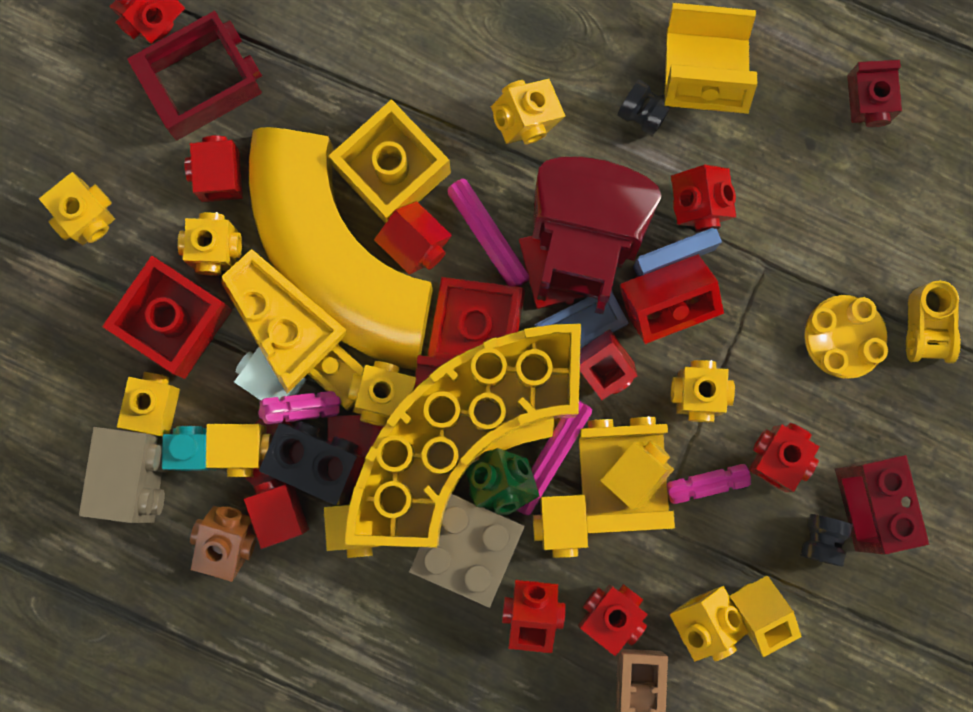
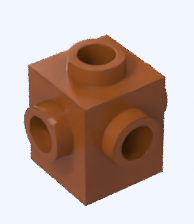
M213 506L203 520L197 519L190 536V544L195 545L191 570L233 582L245 560L249 561L255 549L257 536L251 534L253 525L250 516L242 514L239 510L232 507Z

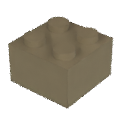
M93 427L79 516L126 523H154L155 516L161 514L164 506L165 493L164 490L160 489L162 472L166 473L168 471L162 469L163 438L144 433Z
M451 494L441 524L439 546L437 548L420 547L409 573L490 608L525 526L485 508L476 507L475 504Z

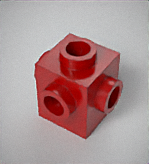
M115 0L109 6L119 16L115 23L125 34L133 40L139 36L151 44L155 40L162 39L172 30L173 21L185 9L178 0Z
M704 164L671 175L674 196L673 209L678 225L694 226L696 232H703L711 228L718 230L721 228L720 222L737 218L735 210L736 193L731 183L729 168Z
M789 423L787 427L783 424L774 426L771 431L764 429L753 447V451L758 454L748 470L783 492H794L801 480L806 482L814 473L819 463L815 455L820 446L810 441L811 433L793 423ZM784 450L786 451L788 456L787 460L784 457Z
M515 580L513 597H504L502 623L510 624L508 649L552 653L556 629H563L566 604L558 602V584Z
M624 584L618 590L611 585H608L604 591L597 587L583 605V608L588 612L579 622L578 627L616 657L626 642L630 646L634 645L647 627L642 621L648 614L639 608L644 600ZM614 610H620L619 620L610 623V613Z

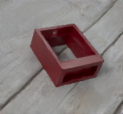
M215 10L127 58L163 124L176 141L262 94L256 80L263 76L250 54L242 58L236 47L242 43L239 34L230 20L222 23ZM220 39L243 80L180 115L157 73Z
M907 455L874 459L835 468L848 523L853 525L851 536L855 552L886 555L930 545ZM905 496L910 499V505L907 508L901 503L902 498Z

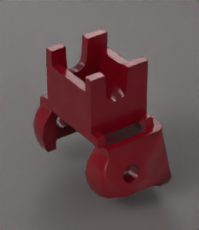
M557 157L546 160L539 167L534 195V231L532 238L540 239V249L548 251L537 299L545 301L548 288L598 299L595 313L603 315L606 303H608L616 267L622 268L625 260L634 261L661 198L659 186L647 176L637 171L605 160L587 157Z

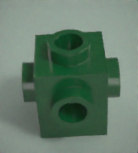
M496 448L495 450L485 451L480 455L479 460L470 464L465 471L469 482L468 492L475 506L493 511L496 514L508 516L540 497L528 459Z

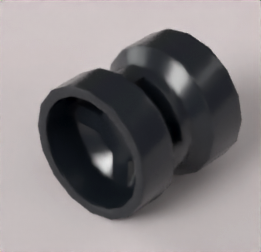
M639 79L623 102L617 116L627 122H637L641 125L643 132L653 137L672 107L664 106L665 95L657 96L651 92L648 84ZM649 98L650 101L648 102V104L646 105V107L644 108L643 112L639 117V112L641 111L647 99Z
M810 514L807 524L810 530V540L803 543L800 556L843 567L846 553L842 549V545H844L845 540L850 538L853 525L841 520Z

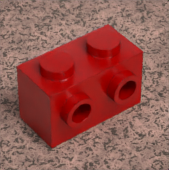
M699 254L620 284L627 315L644 344L724 314L718 280Z

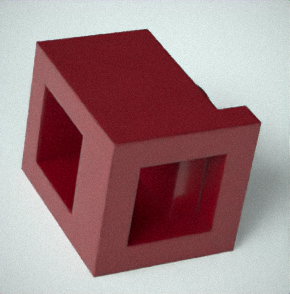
M900 60L858 62L847 75L851 123L865 122L866 127H882L891 124V121L902 112L898 72L901 68ZM874 90H881L882 97H878Z

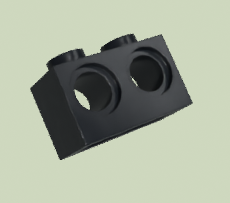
M301 420L295 421L294 425L279 423L259 471L334 505H348L366 460L365 456L356 453L359 445L338 436H334L332 442L317 436L320 428ZM299 440L303 445L304 454L302 459L295 464L289 456V450L291 445ZM338 457L342 462L343 471L341 476L334 481L327 473V465L332 458Z

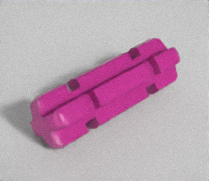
M333 391L319 392L316 397L314 393L283 396L280 399L281 401H279L278 397L264 398L260 401L258 414L266 424L281 423L284 420L283 418H285L286 422L319 418L320 414L322 418L332 417L339 413L341 400Z
M740 464L727 467V471L719 469L690 476L687 481L684 478L670 481L667 483L666 488L670 502L678 504L690 501L689 497L698 499L727 492L730 487L733 490L748 487L751 485V476L747 466Z

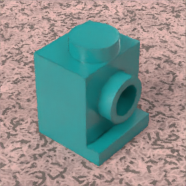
M177 426L173 428V434H163L162 469L170 471H216L215 468H206L207 428L200 426Z

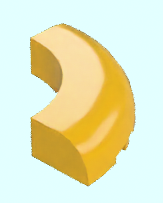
M273 127L254 129L249 156V189L258 234L272 267L346 329V335L341 340L343 343L374 359L416 371L417 357L422 354L433 295L431 282L413 278L385 265L371 255L348 230L336 205L332 180V163L329 158L334 148L329 136Z
M581 324L546 325L527 328L499 338L495 337L483 342L482 345L466 351L460 356H456L430 374L425 381L397 406L366 455L365 463L354 487L348 511L345 544L437 548L439 546L441 524L449 498L466 469L485 449L508 433L526 425L557 418H575L579 414Z

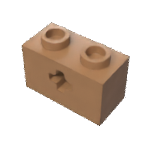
M621 649L619 651L615 712H666L668 656L662 651Z

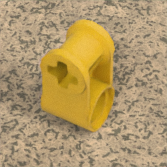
M941 280L933 281L919 286L910 294L908 299V331L906 336V354L910 362H919L921 358L943 359L946 363H955L960 352V333L958 330L959 295L955 287L950 283ZM929 291L936 294L939 298L940 307L937 312L932 311L927 306L926 296ZM927 343H937L938 345H929Z

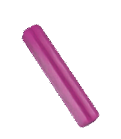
M463 178L448 187V195L506 284L514 287L524 285L529 280V274L468 181Z
M579 400V414L575 418H561L553 431V436L549 438L533 464L531 470L540 497L519 508L517 511L525 515L532 513L580 434V429H583L592 414L591 407Z

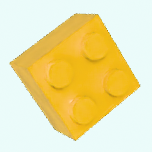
M392 99L329 155L334 169L385 223L396 209L416 201H421L451 173L450 160Z

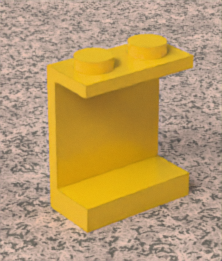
M672 3L666 32L664 106L749 114L757 87V72L749 71V38L755 21L756 10Z
M655 417L630 418V426L613 427V419L587 421L588 428L580 429V434L578 435L582 495H585L587 533L674 529V511H669L667 479L645 505L636 510H632L601 482L602 478L634 441H643L647 445L651 440L665 451L663 434L668 433L667 424H656Z

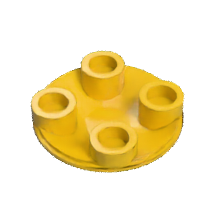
M839 295L828 298L815 307L805 326L807 351L813 362L831 376L844 379L863 376L872 371L887 357L886 326L881 315L876 310L874 302L868 298H858L851 295Z

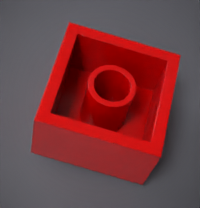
M151 256L102 327L172 374L186 379L232 312V309L171 267Z

